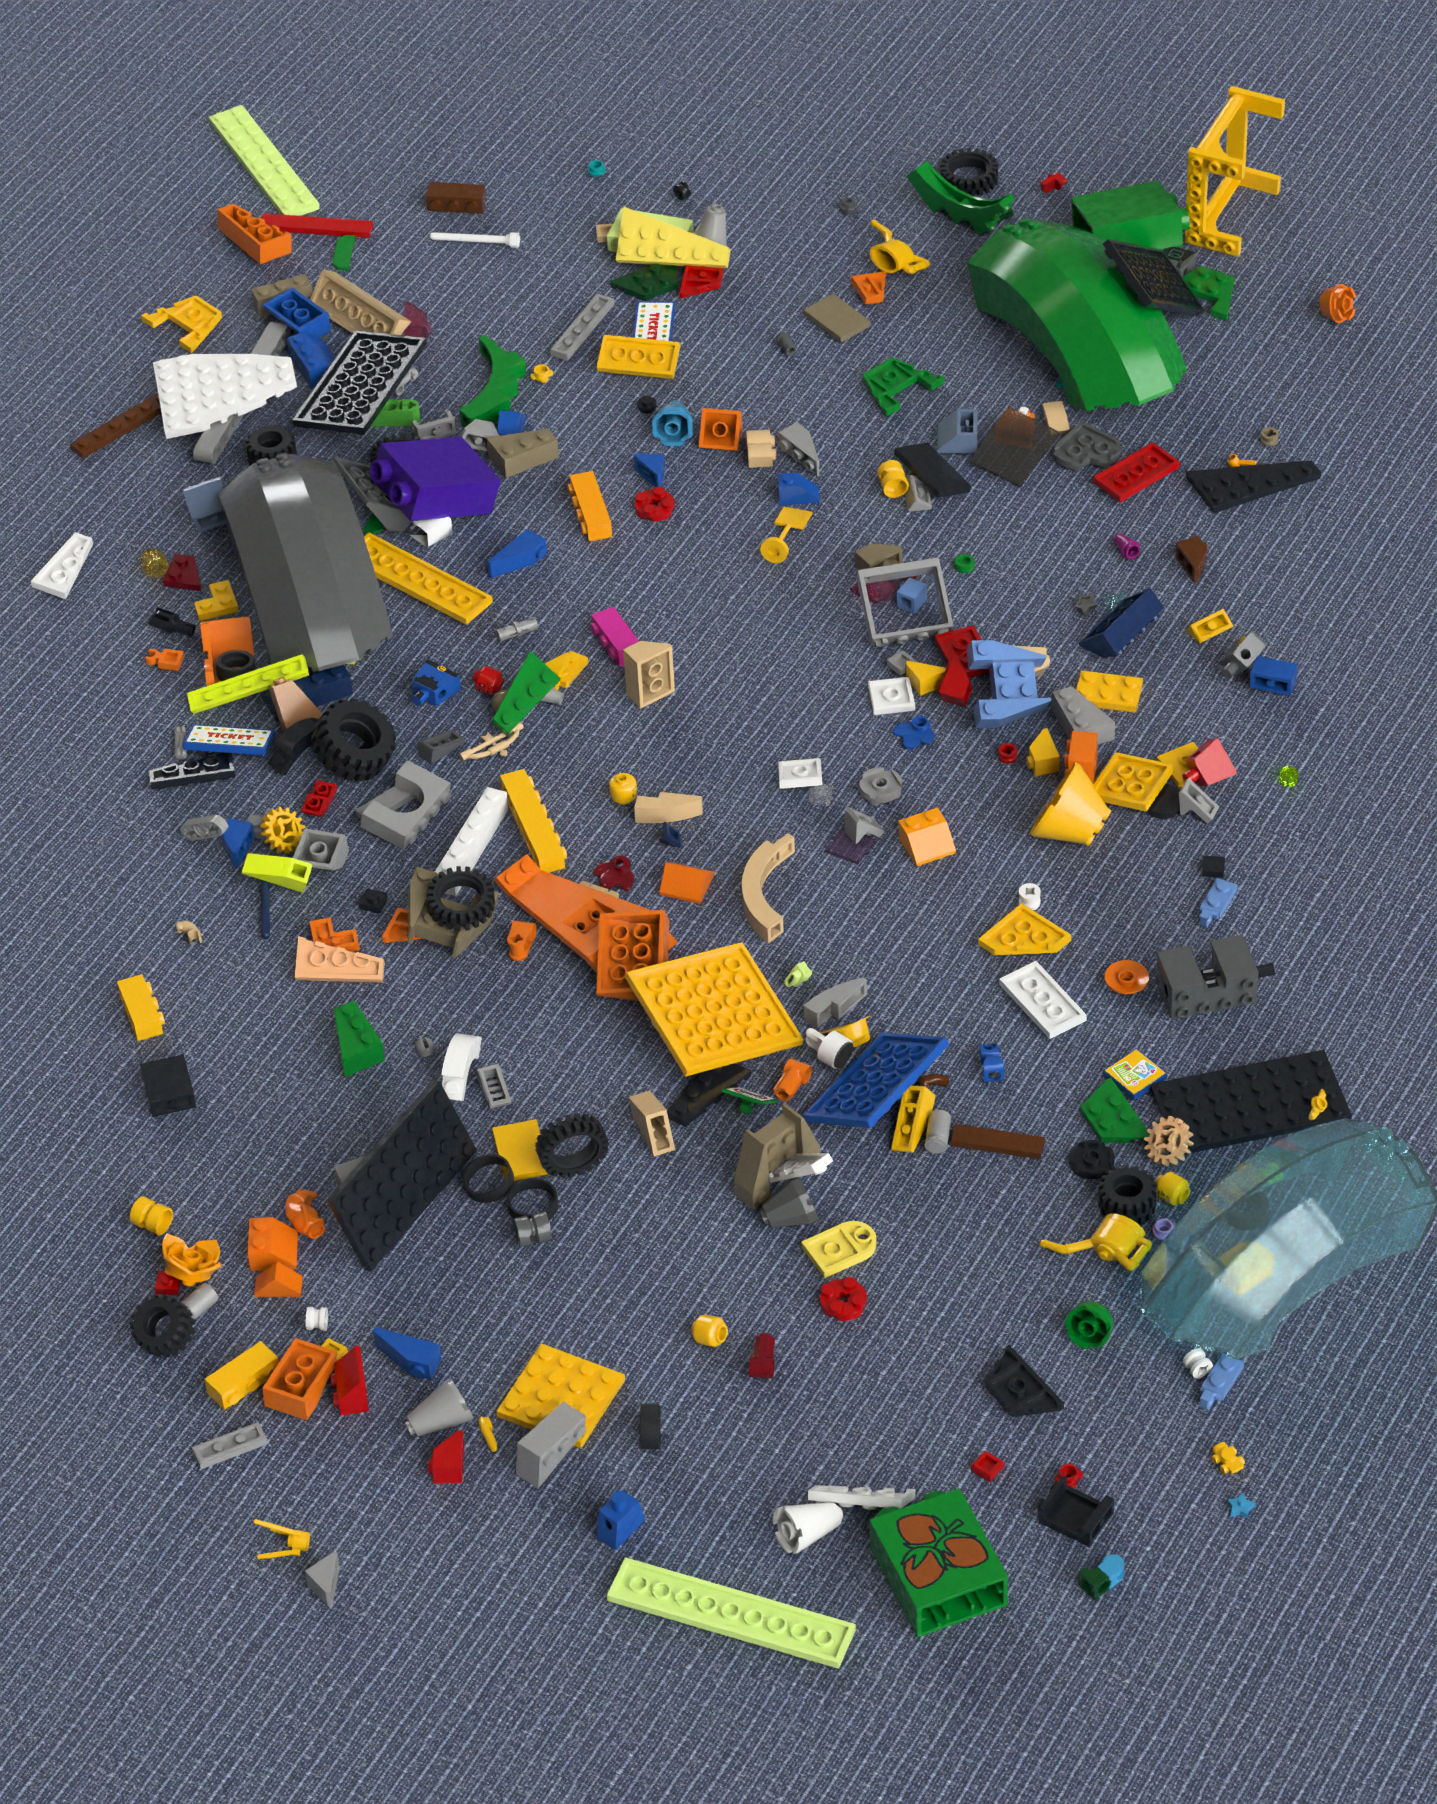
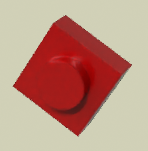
M158 1271L155 1294L179 1295L181 1280L166 1274L165 1271Z

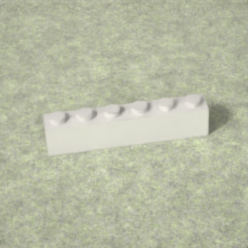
M490 787L485 789L435 872L438 873V878L441 871L447 875V868H452V871L456 872V866H461V871H465L466 866L470 867L472 871L508 811L507 792ZM462 886L451 888L445 894L457 896Z

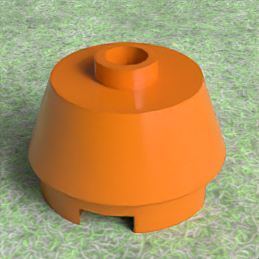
M1344 284L1324 290L1320 297V311L1322 315L1337 323L1351 320L1356 309H1353V298L1356 299L1355 291Z

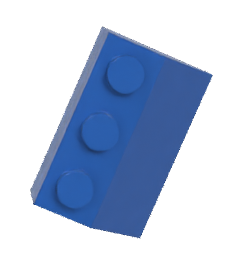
M293 287L262 304L264 309L299 334L306 332L320 338L331 331L329 313Z
M306 332L288 337L289 357H291V360L310 388H315L335 360V356L325 341Z

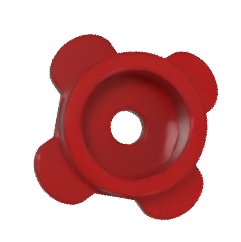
M1065 1464L1060 1468L1059 1474L1055 1476V1482H1058L1062 1476L1068 1478V1486L1076 1488L1077 1481L1083 1478V1472L1078 1470L1073 1464Z

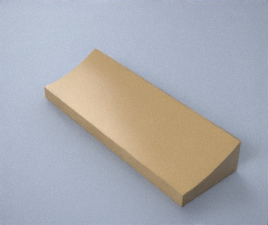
M322 270L310 297L312 302L329 313L331 320L352 334L356 330L401 335L411 323L410 320L333 271Z

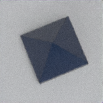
M663 822L661 843L680 848V832L667 822Z

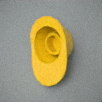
M870 1016L855 1023L834 1027L820 1033L837 1031L852 1040L853 1047H857L870 1040L866 1021Z

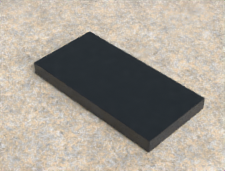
M928 442L895 448L894 455L937 498L970 492L971 485Z

